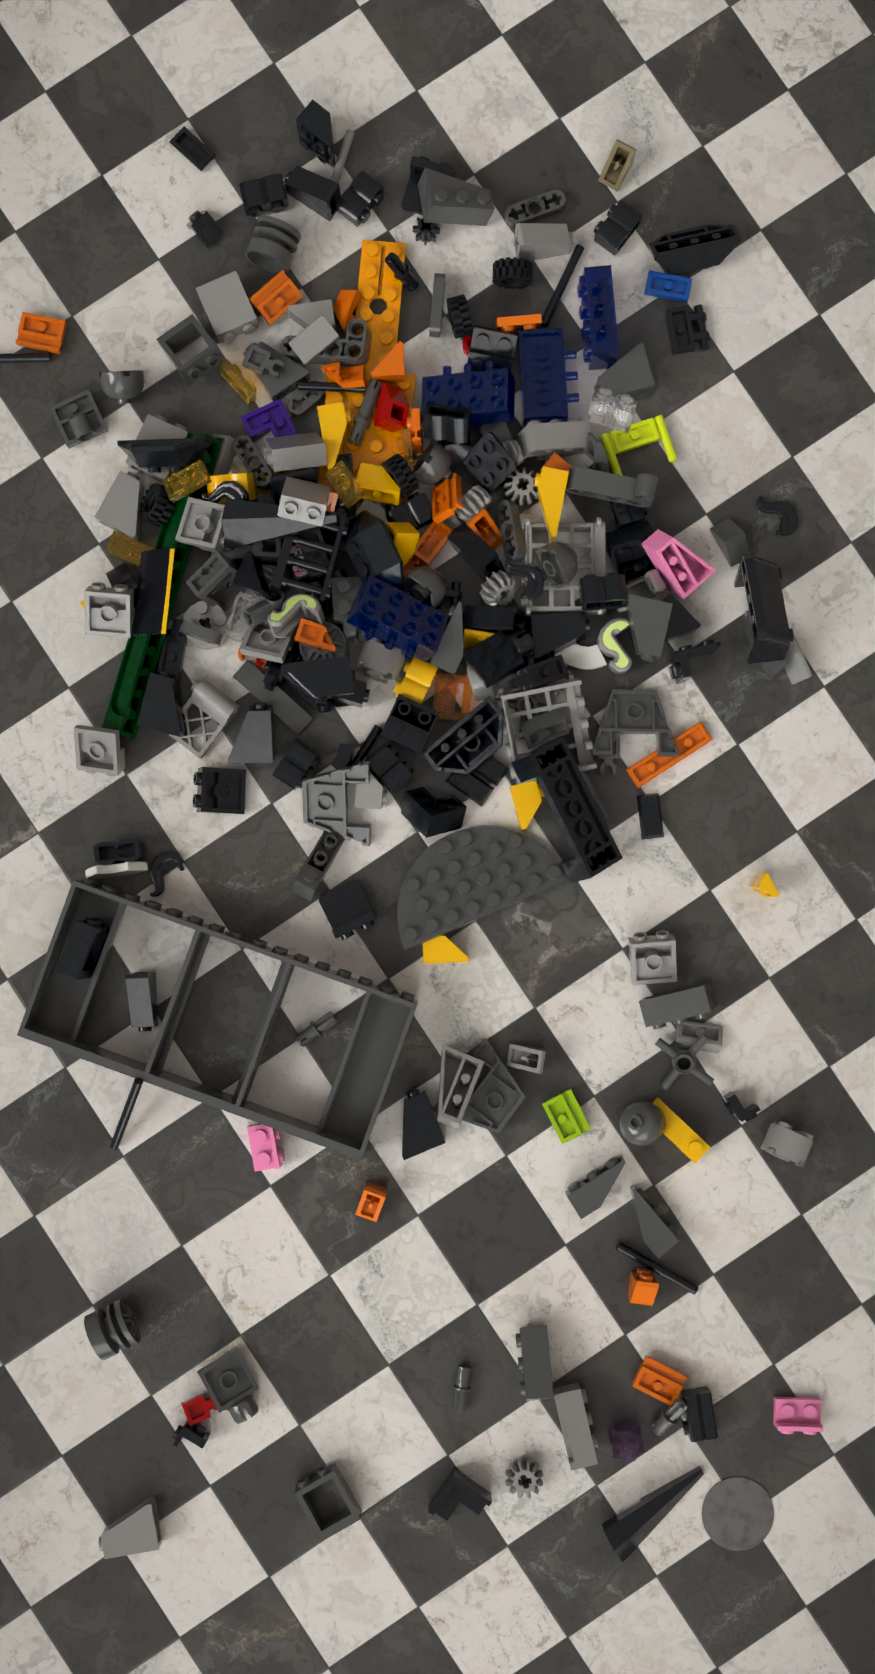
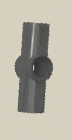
M290 587L280 589L278 594L270 592L272 598H265L245 609L243 616L247 624L253 628L266 621L273 610L281 612L283 603L289 597L297 594L309 595V593Z

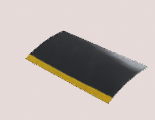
M155 549L141 552L132 636L166 634L175 549Z

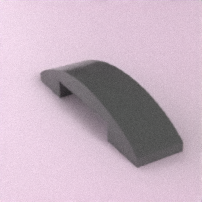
M248 660L233 675V678L258 700L266 702L267 705H273V713L298 735L313 720L306 711L277 685L273 691L265 689L263 682L265 675Z

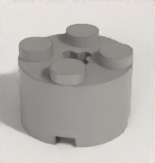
M198 601L186 611L183 620L203 626L204 623H210L211 627L208 629L223 635L219 646L186 635L195 646L204 650H210L222 646L228 640L230 622L220 606H212L205 601Z
M370 637L368 641L363 643L354 668L358 672L361 668L365 671L364 676L385 684H387L388 680H392V684H396L405 661V656L402 654L403 649L396 645H390L389 647L382 644L381 640Z
M782 1121L771 1123L761 1149L787 1162L793 1161L795 1165L804 1167L814 1143L812 1141L814 1136L804 1131H792L793 1126Z

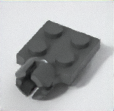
M360 577L330 578L333 623L342 624L345 640L349 642H354L356 631L358 632V642L368 640L371 633L370 623L378 622L379 619L378 613L372 607V602L377 598V594L364 586Z
M238 1347L197 1371L219 1413L228 1410L233 1420L239 1424L247 1421L242 1411L243 1408L246 1409L251 1418L258 1412V1405L253 1398V1393L259 1387Z

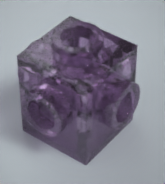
M621 1423L608 1431L613 1458L623 1459L624 1462H633L637 1459L636 1457L645 1453L640 1425Z

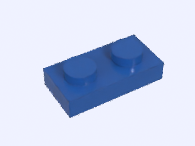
M649 270L644 295L687 303L692 278Z

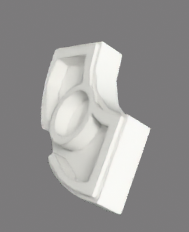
M575 643L554 655H562L564 663L566 662L569 666L580 670H593L607 665L598 645L586 647Z
M138 861L96 865L85 870V874L89 878L125 876L147 871L148 866L146 862Z

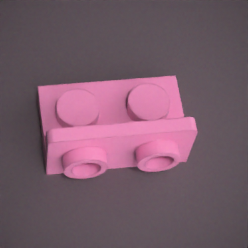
M262 1124L247 1126L254 1171L272 1168L280 1169L282 1162H285L283 1148L279 1149L278 1140H281L280 1131Z
M774 1396L773 1424L776 1429L783 1434H793L794 1431H802L807 1435H815L817 1432H823L820 1398Z

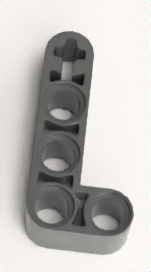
M360 318L351 320L347 326L346 339H336L308 364L326 365L340 362L341 366L348 367L365 365L369 359L372 338L371 331L366 322ZM364 329L360 335H355L357 330ZM286 336L280 344L282 352L294 362L303 363L289 345V342L296 336ZM339 349L336 355H331L333 350ZM361 350L358 356L352 357L355 351Z
M570 467L566 491L576 495L648 508L652 506L658 477L641 473L638 474L637 478L588 468Z

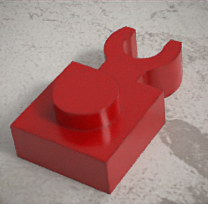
M203 1393L181 1403L189 1426L211 1417L209 1410H217L210 1395L209 1398L205 1399Z

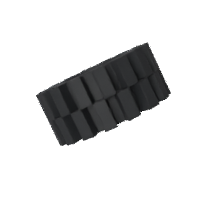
M506 257V259L496 260L493 263L492 282L495 286L498 285V287H504V289H522V286L526 288L532 283V262L524 258L517 259L518 257L513 259Z
M465 295L447 298L448 315L455 339L473 335L472 320Z
M395 454L381 464L399 486L400 497L404 498L418 489V480L411 471L412 468L408 466L407 461L400 454Z
M159 483L150 485L149 490L145 492L146 496L142 498L144 501L140 505L142 508L140 510V518L157 527L164 526V522L167 523L168 517L172 515L171 510H174L173 504L176 503V499H174L176 497L175 491Z

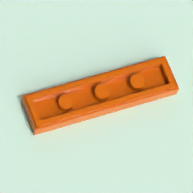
M700 721L673 739L675 747L679 751L678 757H657V750L626 769V772L638 789L713 739Z

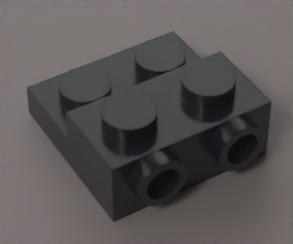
M474 325L466 374H470V378L474 380H482L483 377L491 378L492 383L499 385L504 384V381L509 382L518 333Z
M213 767L198 768V772L194 773L193 778L194 785H198L197 794L193 795V807L197 808V813L245 814L246 770Z

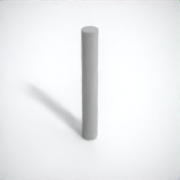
M352 130L346 131L331 176V180L338 184L355 135Z

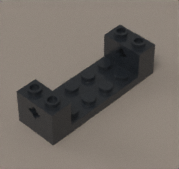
M563 737L543 744L511 762L521 783L533 778L537 779L574 854L561 863L570 883L590 879L623 858Z

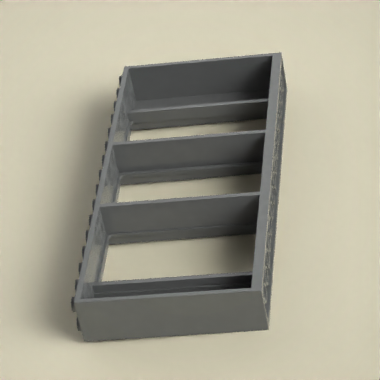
M81 877V880H73L17 1036L127 1076L141 1078L144 1082L362 1160L418 1004V1000L414 999L415 995L405 991L402 994L393 992L394 988L386 984H381L379 987L372 984L373 980L360 976L359 979L351 976L352 972L341 968L337 971L330 969V964L322 961L310 962V957L299 953L293 956L288 954V949L280 946L268 947V942L258 938L246 939V934L235 930L231 932L224 931L225 926L216 923L205 924L203 923L204 919L194 915L185 917L181 910L175 908L163 909L161 908L162 904L153 900L141 901V896L130 892L119 893V888L111 885L100 886L98 885L99 881L95 879ZM127 905L195 929L147 1064L78 1039ZM85 917L105 921L104 925L110 927V931L92 977L76 980L57 972L56 970L76 920H84ZM211 936L282 962L234 1095L163 1070ZM295 966L366 991L318 1126L247 1101Z

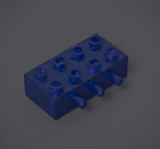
M611 265L584 267L583 275L579 276V285H577V296L581 298L579 317L580 320H583L581 338L582 341H586L585 349H583L584 363H588V370L608 369L617 362L619 356Z
M563 328L518 330L517 346L522 426H527L528 422L534 420L548 423L554 419H561V422H567L568 403L579 402V393L567 394L566 381L578 380V372H566L565 359H576V350H564Z
M487 361L485 363V370L473 371V365L466 363L464 365V373L452 374L451 366H444L443 375L422 377L421 420L423 421V413L426 406L437 404L449 408L462 407L471 410V426L514 421L515 378L509 368L494 369L493 361Z
M370 574L359 587L347 623L365 631L364 636L366 639L371 640L373 637H376L385 642L384 646L386 649L392 650L393 647H396L405 652L404 657L406 659L412 660L413 657H416L426 663L437 653L449 615Z

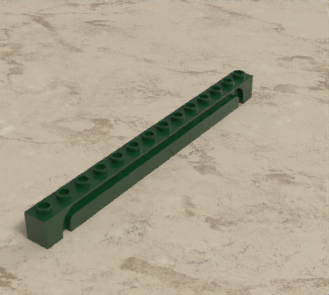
M203 433L188 434L187 438L211 440V445L191 468H183L182 473H177L172 488L176 494L174 498L176 503L173 504L174 510H171L172 515L168 517L167 523L164 522V526H161L155 549H175L166 632L192 545L176 541V534L188 497L202 500L201 494L206 493L207 495L206 476L213 475L222 442ZM144 634L128 638L102 728L119 730L120 736L135 739L139 727L137 721L150 672L155 673L166 634Z

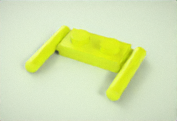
M663 415L600 435L613 474L622 475L616 454L659 441L660 439L669 462L673 463L677 460Z

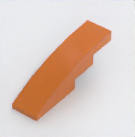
M433 521L419 539L414 554L403 567L404 576L416 567H430L447 543V536L451 534L452 529L442 522L437 524ZM403 591L393 598L392 601L396 604L403 603L409 596V591L406 594Z

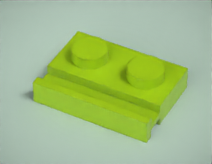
M571 1088L542 1102L562 1144L591 1130Z

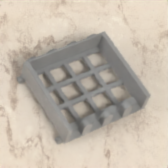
M525 517V525L522 531L526 554L524 559L520 561V565L536 567L535 564H532V549H539L548 543H532V532L548 531L545 523H530V517ZM596 517V523H559L557 532H569L570 543L564 544L573 550L574 548H591V564H578V569H591V574L600 577L606 576L605 522H601V517ZM574 532H591V543H574ZM520 577V587H524L525 594L527 580L524 577ZM575 577L570 581V585H565L559 589L552 588L550 585L553 583L550 581L549 585H544V590H549V606H532V600L528 601L527 598H520V608L525 609L526 615L584 611L581 609V606H575V590H579V585H575ZM554 590H570V606H554ZM606 609L585 611V615H604Z
M570 674L568 676L569 680L542 685L530 690L521 689L503 693V688L498 689L500 700H496L504 713L503 735H507L508 738L505 750L507 757H511L512 762L527 753L517 754L515 739L524 736L522 732L513 733L511 718L527 715L529 720L532 719L533 713L547 710L550 712L552 709L569 706L571 722L568 723V726L573 728L575 743L567 744L569 749L576 748L579 761L577 766L580 771L597 768L596 763L593 761V756H591L593 746L588 734L589 723L585 717V701L581 695V679L574 678L573 674ZM565 688L568 701L551 704L549 691ZM544 692L547 706L531 709L528 695ZM524 696L526 710L510 713L507 699ZM509 766L511 779L515 778L516 785L521 784L513 766ZM533 778L522 783L536 781L537 779Z

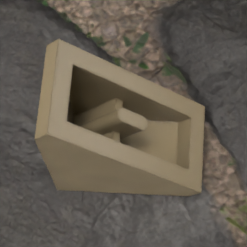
M617 139L598 181L618 191L633 165L637 149Z

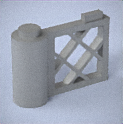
M198 679L191 687L192 695L182 708L183 716L185 715L184 723L186 722L187 736L178 737L168 734L200 759H202L240 708L239 704L206 679L202 681ZM192 704L199 708L201 718L189 719L188 709ZM214 719L220 725L215 732L207 733L205 720ZM201 720L203 733L191 735L190 722ZM192 737H204L205 745L200 752L193 747Z

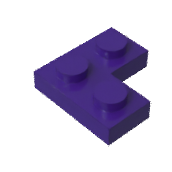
M281 398L241 417L251 439L270 430L274 437L297 435V431Z

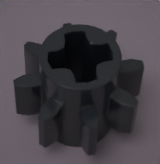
M417 217L418 226H413V232L417 233L415 236L416 241L421 240L424 242V245H427V242L430 241L436 242L434 234H440V228L435 227L437 223H424L423 218Z

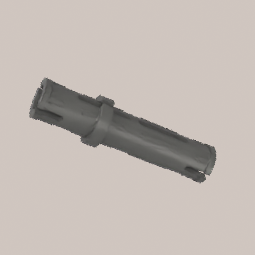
M375 379L369 380L364 399L357 417H354V426L347 440L348 443L353 444L355 437H357L354 445L357 447L361 446L365 431L370 427L371 423L369 420L381 391L382 382L378 381L374 389Z

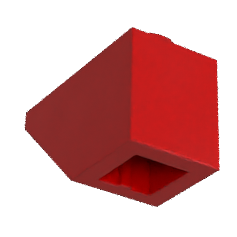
M383 382L374 426L393 433L405 428L409 403L403 389Z

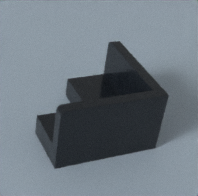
M424 787L405 791L401 814L427 838L460 829L467 806L454 794L436 799Z
M454 1467L428 1505V1514L432 1517L436 1513L447 1521L459 1503H462L479 1515L485 1505L490 1506L492 1503L491 1493Z

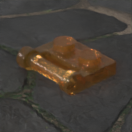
M436 673L432 709L440 713L438 719L460 721L470 713L472 689L469 677ZM457 683L464 684L461 713H454Z

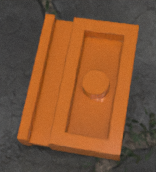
M281 270L249 298V301L253 303L268 325H271L288 310V306L294 305L303 295L291 279L287 277L284 270Z
M22 312L18 338L15 343L18 346L61 354V345H63L67 323L65 320Z
M541 314L498 317L495 321V327L498 330L514 332L515 329L524 328V331L536 330L542 323Z
M411 408V416H407V429L409 430V436H413L414 452L423 453V420L420 408Z
M457 473L453 474V478H446L431 489L432 519L437 524L445 519H449L455 513V509L463 508L461 477Z
M645 1355V1359L632 1381V1387L671 1405L678 1398L683 1384L688 1378L687 1375Z

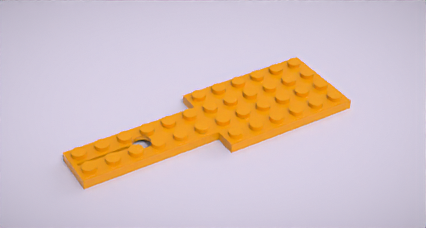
M362 240L358 291L361 294V298L356 306L355 318L363 319L372 334L369 359L364 365L366 370L365 393L371 379L370 372L398 342L403 283L394 277L395 273L386 264L385 257L390 252H393L405 264L406 243ZM373 300H384L387 304V309L382 314H374L370 309V304ZM364 329L357 330L355 335H360ZM361 350L355 351L352 357L358 356ZM405 373V382H392L388 384L404 390L409 403L408 416H411V408L414 407L416 374ZM329 377L327 378V382H334ZM326 391L325 405L343 402L344 409L349 408L351 422L347 423L348 433L341 455L351 453L353 456L355 484L361 462L382 466L381 464L395 454H400L407 463L409 462L411 436H409V430L407 429V421L405 428L393 433L374 426L379 396L369 420L371 423L370 427L365 431L361 446L357 447L354 446L357 437H355L353 444L348 443L347 440L350 437L354 426V417L358 415L365 393ZM319 466L318 484L330 486V489L338 490L337 500L340 501L343 489H340L339 475H342V471L337 466L335 476L330 477L328 466ZM400 497V505L405 503V497ZM356 498V502L362 503L364 499ZM380 502V503L383 504V505H392V504H387V503H382V502Z

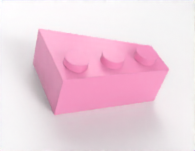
M659 529L641 543L654 567L659 571L667 589L683 600L716 571L675 538Z

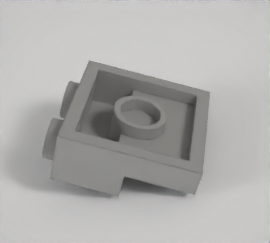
M188 497L175 540L180 543L197 546L202 550L214 553L219 551L222 553L223 549H226L221 520L225 505Z
M96 582L92 583V586H88L85 590V634L131 638L134 590L128 589V586L124 584L114 585V588L105 587L104 583Z
M267 620L253 628L249 626L239 648L240 653L283 663L288 651L293 649L298 627L296 626L287 637L276 638L273 636Z
M84 725L74 727L77 769L85 770L87 773L100 772L106 773L108 776H116L126 768L125 751L123 747H120L119 730Z
M660 930L656 932V935L647 936L644 932H638L633 934V937H628L632 985L677 982L676 940L673 934Z

